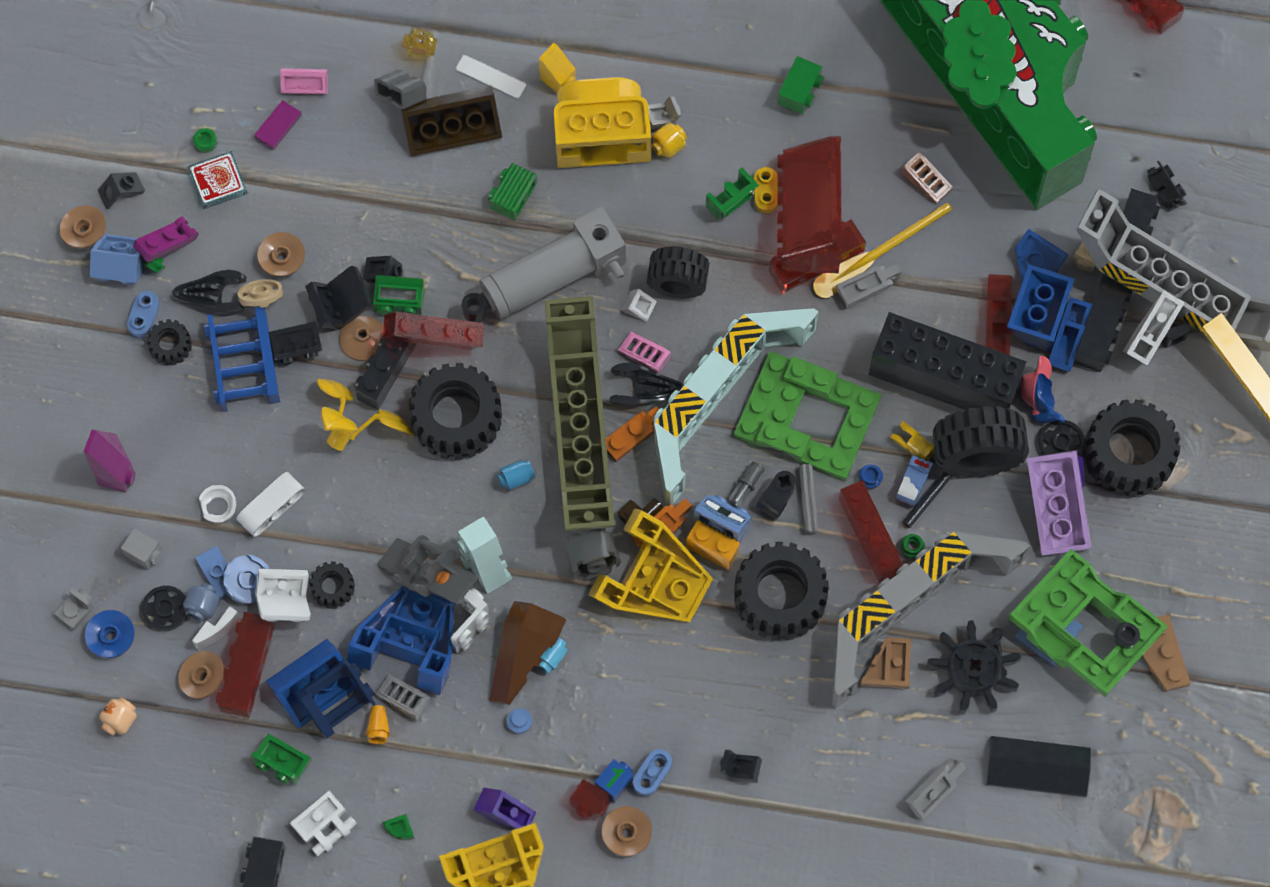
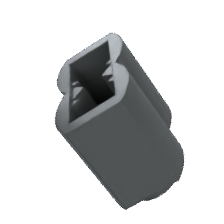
M397 69L374 79L376 96L385 102H391L397 108L405 109L427 99V87L424 81L415 76L410 77L403 70Z

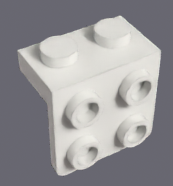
M258 569L255 596L260 617L271 622L278 620H291L293 622L310 620L311 614L306 599L308 571Z
M474 588L469 590L461 601V607L471 616L451 637L453 650L456 653H459L461 650H467L473 643L474 639L472 638L478 631L480 633L483 632L490 623L488 604L483 601L484 597Z

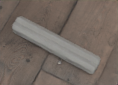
M802 464L799 467L804 529L806 534L811 535L818 532L813 468L811 464Z

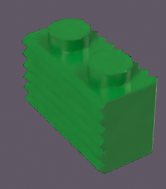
M511 163L509 169H503L499 178L501 182L497 188H492L488 200H490V209L512 220H516L537 185V174L515 163Z

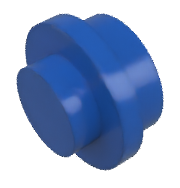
M866 465L861 468L859 472L861 485L873 489L882 483L883 473L878 466Z

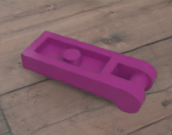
M179 217L174 223L136 239L133 247L147 262H150L193 242L199 233L194 228L188 226V221L184 217Z

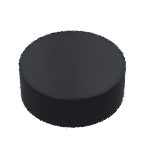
M1131 623L1120 624L1114 632L1115 643L1124 649L1133 648L1140 639L1139 629Z

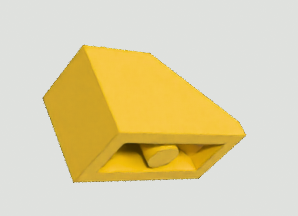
M553 43L539 58L540 80L558 93L562 86L576 81V69L558 45Z

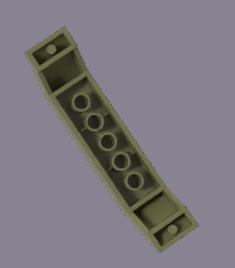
M593 296L544 300L565 531L615 527Z

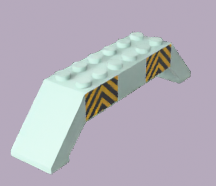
M816 309L743 314L739 320L734 319L727 329L729 332L725 337H719L714 343V350L709 356L707 354L704 355L698 364L699 368L696 372L689 373L685 378L682 389L674 391L668 400L669 404L665 409L661 408L653 418L654 442L665 505L674 504L685 491L686 474L681 471L679 457L681 449L765 348L794 344L803 347L816 331L819 314Z

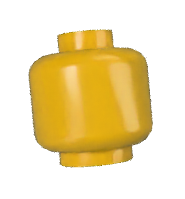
M668 123L653 133V144L651 146L658 156L663 155L666 158H671L686 147L685 140H687V136L678 124Z

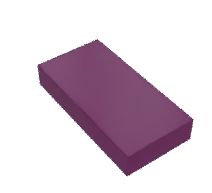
M282 100L254 134L255 138L274 150L302 116L301 111Z

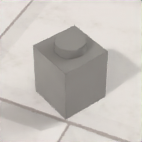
M135 528L121 547L125 557L148 570L152 564H157L162 556V548L159 542Z

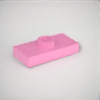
M281 68V93L327 94L328 71L327 69Z

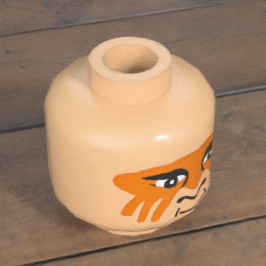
M121 697L118 700L111 699L99 715V719L103 723L101 728L112 736L115 733L126 734L137 718L134 712L135 706Z

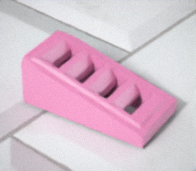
M630 332L618 349L619 353L638 365L659 374L671 358L670 351L633 332ZM634 340V341L637 342V343L635 344V346L633 347V349L630 351V350H628L627 348L629 347V345L631 344V342ZM642 345L644 347L643 350L639 355L636 354L637 350ZM650 350L651 354L647 359L644 358L647 351ZM655 355H658L657 361L655 363L652 362Z

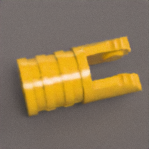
M902 420L899 426L902 430L912 435V437L906 442L901 436L893 433L890 438L906 451H910L912 455L928 461L935 453L934 444L927 441L925 437L921 436L919 432Z

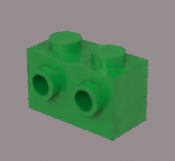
M796 56L778 93L777 104L803 115L806 107L811 108L813 104L815 89H820L823 83V66Z

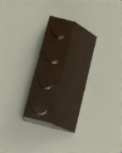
M491 85L427 98L405 109H401L411 157L503 138L495 95Z

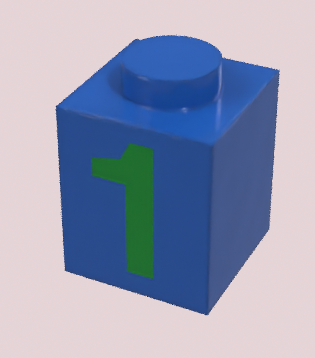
M613 759L595 781V788L615 803L633 781L632 768L623 761L619 763Z

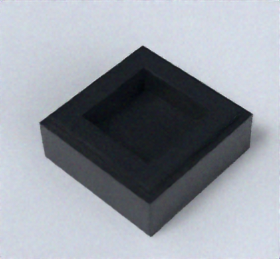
M1184 323L1168 330L1162 340L1163 346L1168 348L1186 340L1190 331L1188 325Z

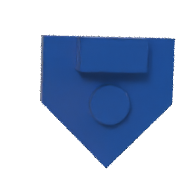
M1030 229L1026 231L1015 248L1022 282L1029 264L1057 273L1068 257V253Z

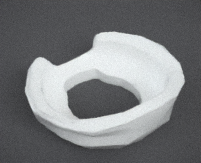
M212 485L206 488L199 497L203 517L208 521L224 523L235 513L237 500L233 492L226 486ZM216 498H222L228 503V508L224 514L214 515L207 512V505Z

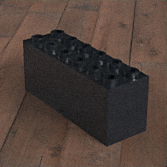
M889 312L872 353L868 375L964 410L986 406L1006 409L1012 406L1027 361Z

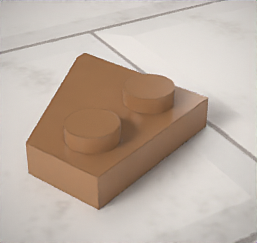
M886 637L868 671L863 676L861 686L909 689L911 639Z

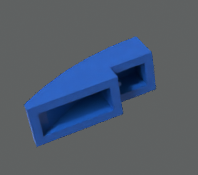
M1072 297L1069 298L1049 358L1051 366L1071 372L1093 304Z

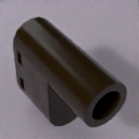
M653 498L642 509L630 499L620 509L618 517L626 524L634 509L642 510L654 517L663 509V506L657 499Z

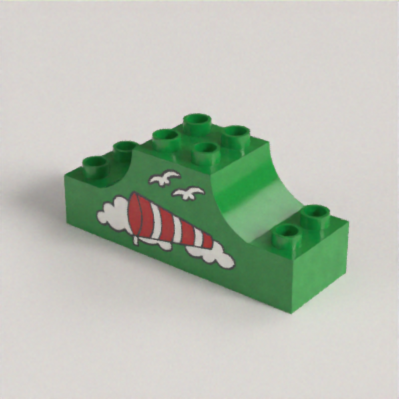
M879 0L1036 211L1083 183L1088 163L1091 160L1094 141L1097 140V133L1092 123L1085 116H1080L1079 118L1074 116L1065 104L1063 93L1075 83L1079 65L1082 62L1085 44L1088 40V32L1078 17L1072 16L1068 19L1059 7L1061 0H983L988 4L991 15H1000L1010 23L1011 33L1009 40L1016 49L1012 63L1017 70L1014 83L1008 88L1000 89V97L997 104L988 109L974 106L969 99L968 92L958 91L949 84L948 73L950 67L943 58L944 50L947 46L943 39L944 26L950 19L959 17L960 7L966 0Z

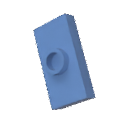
M215 546L195 557L221 600L228 596L223 587V573L228 564L218 547Z

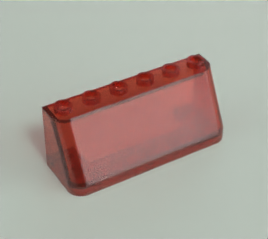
M829 136L783 149L782 154H778L777 168H782V173L777 175V187H782V191L777 192V205H782V210H777V224H782V227L777 229V243H781V248H777V262H781V272L839 273L842 243L841 136Z

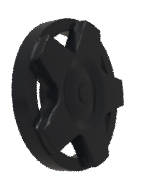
M1065 420L1064 423L1059 421L1048 423L1042 429L1039 436V447L1043 455L1073 451V448L1080 446L1077 452L1079 457L1085 445V438L1081 429L1068 420ZM1058 425L1056 431L1048 430L1049 428ZM1070 428L1075 430L1078 435L1071 434ZM1043 440L1049 444L1046 449L1044 447Z
M168 585L152 589L145 596L142 603V614L147 624L158 631H171L181 626L187 618L185 609L183 614L179 611L186 598L183 592L176 587ZM167 591L175 592L178 595L170 597ZM156 594V600L148 603L151 597ZM147 614L154 616V622L148 618ZM168 622H173V623H174V624H171V625L166 626V624H167Z

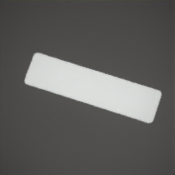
M466 55L462 56L456 67V70L515 98H519L526 87V83Z

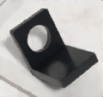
M136 172L111 173L99 187L98 192L106 209H110L121 195L143 194L145 189ZM108 186L112 190V196L110 199H108L106 195V189Z

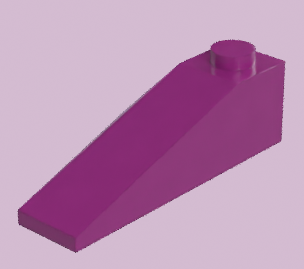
M92 429L83 452L98 484L126 492L128 486H132L134 483L136 472H134L132 464L117 435L111 432Z

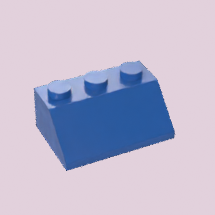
M1029 264L1007 329L1026 345L1050 352L1074 279Z
M328 639L266 680L276 699L298 729L312 719L295 693L343 660L338 649ZM341 677L314 695L312 698L320 711L324 712L354 691V680L349 677Z

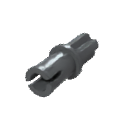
M752 462L743 477L738 478V484L728 498L732 506L740 507L750 491L755 490L754 485L765 471L763 466L757 462Z

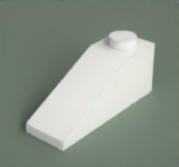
M1163 290L1132 334L1123 352L1148 365L1184 302Z

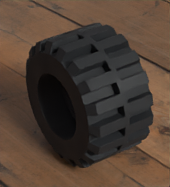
M669 246L658 248L650 256L646 283L655 292L672 298L687 299L701 296L706 291L709 260L703 254L684 247Z

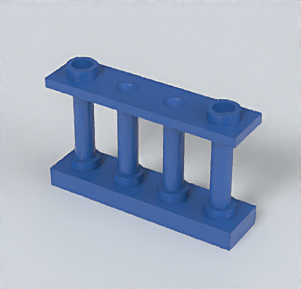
M255 307L256 316H252V319L215 325L212 314L207 315L208 324H204L206 338H211L218 390H214L216 405L221 404L223 412L228 411L226 400L264 394V396H269L271 404L280 402L265 307ZM251 328L259 332V338H255V341L218 347L216 334ZM254 350L262 352L263 359L258 360L259 363L221 368L220 356ZM257 372L265 374L266 382H262V385L225 391L223 378Z

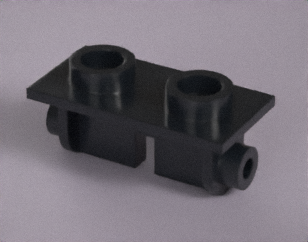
M1157 161L1160 167L1157 169L1155 167L1150 168L1147 171L1149 174L1147 177L1156 190L1163 186L1166 188L1158 193L1166 208L1175 210L1179 207L1178 202L1180 201L1186 205L1187 202L1184 197L1187 194L1180 183L1175 185L1172 177L1175 175L1168 164L1163 166L1160 161Z

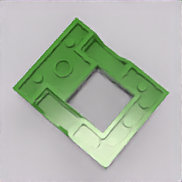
M770 351L733 437L754 446L772 447L789 454L800 464H811L815 470L846 481L882 394L837 377L838 373L793 356L790 359ZM805 392L849 409L833 448L810 440L811 436L790 428Z
M1072 549L1065 554L1009 615V619L1027 633L1026 639L1063 669L1069 667L1104 697L1112 691L1168 627L1131 596L1115 592L1102 582L1092 565ZM1090 603L1109 619L1114 617L1120 623L1134 624L1139 629L1140 639L1136 646L1130 649H1124L1117 645L1104 660H1101L1065 629Z

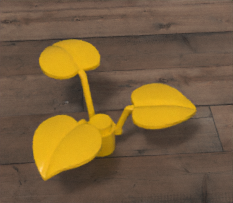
M317 379V385L322 391L332 397L339 398L341 402L339 412L329 407H322L321 419L325 431L332 430L326 441L332 448L343 451L349 439L354 441L356 436L374 420H380L384 425L414 437L413 430L401 416L380 409L378 414H374L357 428L352 420L343 416L346 400L353 401L354 399L351 390L333 380Z

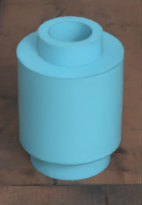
M558 637L552 649L548 646L540 657L542 662L537 668L547 674L551 670H555L568 652L565 647L566 642Z

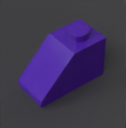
M484 787L474 807L475 812L489 821L511 830L530 825L536 814L534 810L503 790Z

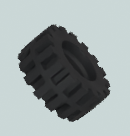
M166 319V322L163 323L161 320L158 326L154 324L152 326L153 330H149V337H147L148 349L151 356L158 363L163 362L167 366L171 363L173 366L176 365V361L181 363L184 361L183 357L187 358L189 356L188 351H191L192 348L191 338L186 327L183 324H179V321L174 320V322H171V319ZM165 336H177L179 344L175 348L165 350L160 347L159 343Z
M331 561V564H327L325 562L322 567L317 566L316 571L312 572L309 581L310 590L314 600L319 605H324L328 609L329 607L336 609L337 606L341 605L342 607L346 601L349 602L351 600V595H354V579L350 570L347 567L345 568L342 563L336 564L335 561ZM333 576L340 578L343 584L340 591L333 594L323 591L322 583L325 579Z

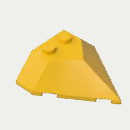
M533 823L471 847L461 848L440 855L439 858L447 881L455 887H534L544 845L537 825Z

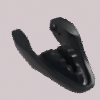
M236 270L217 271L203 278L178 285L173 290V297L186 304L209 310L241 312L245 306H242L240 302L222 303V292L227 284L245 283L247 277Z
M629 362L620 363L611 368V374L631 377L635 382V395L631 397L615 394L610 397L609 401L615 405H643L669 400L674 391H680L684 385L675 379L656 373L644 366Z

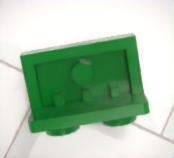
M269 733L257 752L253 751L251 754L255 767L263 772L270 770L276 774L275 778L282 783L288 784L291 782L294 785L298 783L312 760L308 755Z

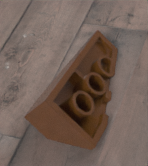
M513 602L503 626L489 699L491 702L505 705L511 704L526 684L527 675L533 666L538 667L542 662L540 657L548 646L552 649L557 642L566 622L564 617L532 603Z

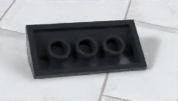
M997 736L990 737L987 786L1087 797L1091 770V748Z

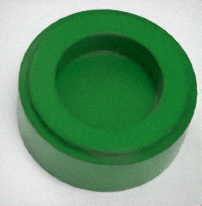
M208 128L199 129L193 136L194 146L202 153L213 151L217 146L216 134Z

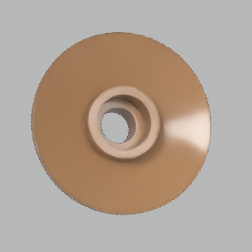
M82 205L71 209L64 215L60 223V235L64 242L71 247L87 248L96 244L103 237L107 224L105 216L98 208Z
M277 232L267 236L261 242L257 256L259 264L265 272L273 276L284 277L300 269L305 259V249L303 243L295 235L287 232ZM285 255L286 259L278 260V257Z
M358 316L342 328L339 338L340 345L348 357L357 361H368L372 355H376L378 343L382 336H387V332L379 320L370 316ZM365 332L367 333V336L365 338H360L359 334Z
M199 651L192 654L184 661L179 671L178 682L184 694L194 699H202L212 695L223 681L225 673L224 664L219 656L210 651Z
M631 806L619 807L606 816L602 825V838L607 848L613 853L620 856H634L641 853L649 845L652 838V825L648 816L640 809ZM624 830H630L632 832V835L630 837H624L622 835V832Z

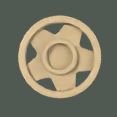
M271 279L249 282L238 291V299L242 306H260L264 308L283 296L282 285L278 281Z

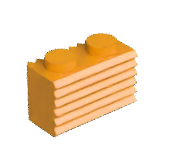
M698 520L686 539V548L729 571L739 554L740 543L739 541L736 542L735 539H731L730 536L727 537L726 534L723 535L722 532H718V529L714 530L713 527L710 528L709 525H705V522L701 523Z

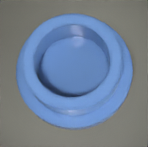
M518 708L509 713L507 725L514 733H525L532 725V717L527 710Z

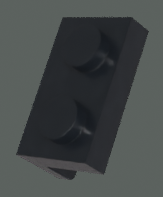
M316 321L269 331L275 361L280 360L281 364L295 361V356L304 355L305 359L319 356L318 351H322Z

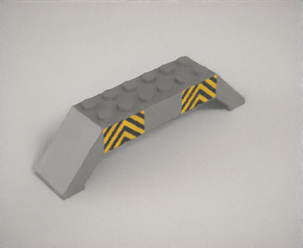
M1099 188L1096 190L1076 230L1099 271L1152 303H1155L1163 290L1183 301L1184 305L1179 311L1177 318L1203 334L1204 332L1201 328L1222 313L1247 348L1270 352V300L1249 296L1130 224L1118 205L1119 201Z
M955 531L948 536L943 534L934 542L935 546L929 551L927 549L922 550L915 557L916 561L910 565L906 563L901 566L894 578L883 580L877 586L878 590L872 595L870 593L865 594L858 601L859 605L854 609L849 607L839 615L840 619L837 623L832 691V705L835 709L855 694L858 682L854 676L856 655L967 569L1001 571L1007 576L1025 561L1030 548L1027 542Z

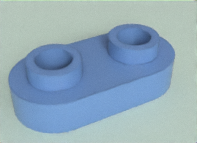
M143 291L135 298L127 322L128 329L134 337L143 338L148 336L149 330L152 331L160 303L157 295L151 291ZM146 299L151 300L149 304H143V301ZM137 321H143L142 325H135Z
M657 749L648 755L633 778V788L637 794L650 796L656 792L672 767V758L667 751ZM661 760L664 762V766L657 767L655 762ZM649 781L650 786L644 788L641 786V782Z

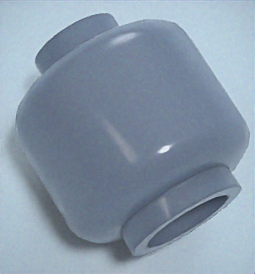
M202 583L201 586H192L183 607L186 610L187 616L203 622L204 619H210L214 615L220 599L215 593L213 586Z

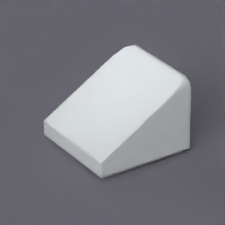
M640 289L632 290L621 311L647 322L657 301Z

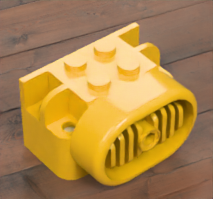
M622 77L583 79L567 83L559 89L557 104L554 108L557 169L651 162L649 106L646 99L642 97L641 87L637 82Z

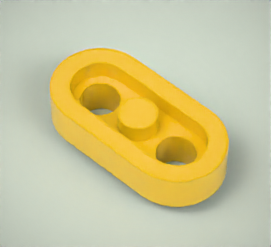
M762 167L754 175V180L759 184L754 190L755 207L759 212L769 214L778 207V177L772 168ZM767 175L770 179L764 180L762 176ZM769 197L771 200L766 202L763 198Z

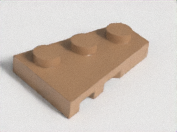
M1169 614L1157 617L1168 627L1142 658L1165 692L1189 687L1191 682Z

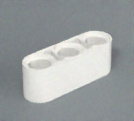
M285 472L238 514L237 521L253 537H256L297 502L304 494L305 488L289 472Z

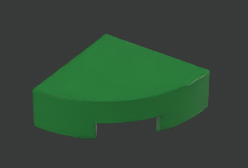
M406 814L382 822L384 828L391 836L400 840L415 839Z

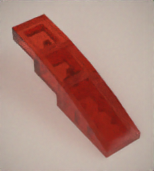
M988 274L985 347L1010 355L1011 332L1007 329L1012 310L1013 276Z

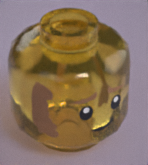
M412 28L409 34H404L402 47L406 48V55L408 57L427 60L430 56H434L437 38H434V34L431 31Z

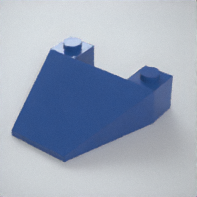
M403 586L400 587L358 626L349 644L347 662L350 664L355 663L356 666L371 671L380 652L420 666L417 687L440 695L450 672L454 603L438 595L431 594L424 597Z

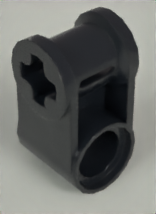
M789 471L778 472L769 487L761 495L756 508L777 520L795 490V476ZM787 481L788 485H785L784 488L780 486V483L783 484Z

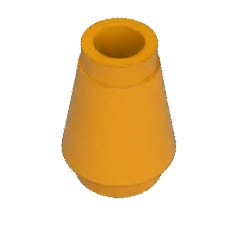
M381 705L371 707L365 733L366 737H368V742L371 744H384L388 741V737H390L386 708Z

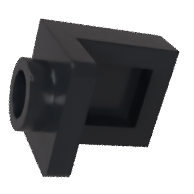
M726 749L720 761V773L730 781L757 783L762 759L759 756L735 754L733 751Z

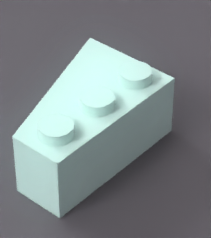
M484 516L458 531L459 541L457 543L460 547L458 549L461 555L460 560L466 569L471 568L473 573L478 576V581L487 594L512 580L511 574L506 569L508 567L506 561H501L499 558L503 552L498 538Z

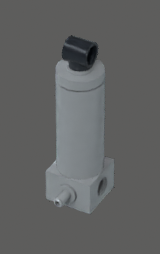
M600 207L573 221L574 231L480 279L481 293H469L462 300L463 316L468 322L476 324L483 321L487 313L494 312L497 318L502 320L591 272H594L596 277L599 278L612 271L616 279H621L624 276V272L620 266L626 264V244L604 208ZM473 305L480 307L476 311L469 310V307Z

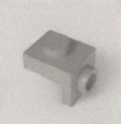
M669 96L664 103L648 105L651 130L660 129L668 123L674 125L681 117V110L674 96Z

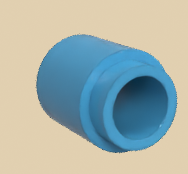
M520 460L500 468V474L497 477L501 487H506L510 491L530 483L531 479L535 478V473L529 460L524 462Z

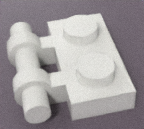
M330 791L290 822L291 826L306 844L313 838H316L319 843L312 848V851L317 856L333 848L332 844L342 836L346 837L351 833L350 829L357 823L351 816L342 822L339 817L346 810ZM333 823L336 829L325 837L322 831Z

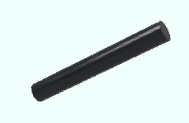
M942 473L903 521L905 526L908 528L913 526L952 478L953 474Z

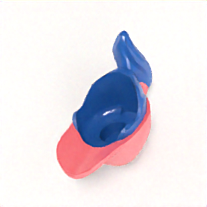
M1039 356L1034 372L1025 374L1022 377L1020 393L1023 401L1031 407L1032 417L1036 422L1050 423L1059 421L1064 423V417L1053 410L1055 399L1051 391L1052 381L1050 380L1052 366L1049 359L1044 356Z

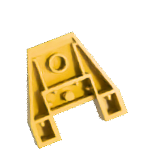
M634 509L623 531L643 541L640 550L621 584L606 575L599 574L588 596L613 609L690 622L713 578L662 521L642 510Z

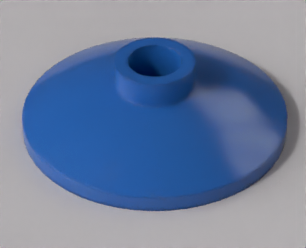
M105 610L96 614L90 619L85 629L87 646L94 654L102 658H115L124 654L131 647L135 637L132 621L127 615L117 610ZM110 633H114L116 635L113 640L107 639V636Z

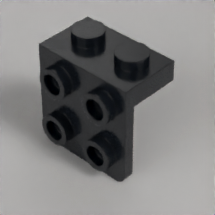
M356 266L348 267L327 284L311 281L305 286L309 301L312 303L317 315V321L324 328L340 330L371 306L370 297Z

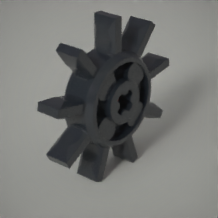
M968 620L966 628L968 640L957 644L950 635L943 631L939 639L951 651L949 659L930 658L927 661L928 668L947 670L949 678L944 683L938 685L934 694L936 697L946 694L952 688L963 693L959 709L960 713L964 715L969 708L971 696L982 695L987 707L993 713L997 711L998 706L991 691L997 685L1017 692L1019 683L1003 676L1002 669L1005 665L1020 662L1022 658L1021 653L1000 656L995 647L1002 640L1004 630L1002 628L996 630L988 642L977 640L975 623L973 620ZM971 664H972L974 667L977 666V665H979V671H977L976 669H974V670L971 671V670H970Z

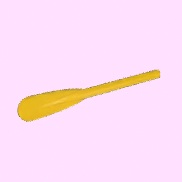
M946 202L872 251L848 259L821 274L813 282L815 294L820 298H830L837 293L835 289L837 284L867 270L875 259L952 210L951 206Z

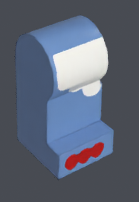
M912 455L896 500L914 507L930 475L933 463Z

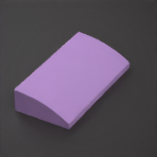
M1077 450L1027 458L1042 555L1068 552L1070 549L1073 551L1091 549Z

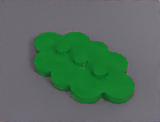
M966 0L960 7L959 17L950 19L944 26L943 39L947 46L944 50L943 58L950 67L948 73L949 84L958 91L968 92L969 99L974 106L988 109L997 104L1000 97V89L1010 87L1015 81L1017 70L1012 60L1014 59L1016 49L1009 40L1011 26L1006 18L1000 15H991L988 4L983 0Z

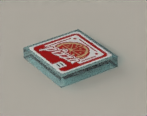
M232 151L187 166L203 210L248 194Z

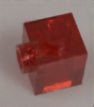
M584 778L569 799L570 805L577 809L575 812L586 820L592 818L596 821L599 815L603 817L610 806V803H608L609 794Z

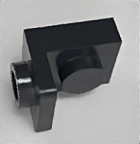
M391 255L366 257L363 280L367 283L375 282L376 275L402 277V264Z

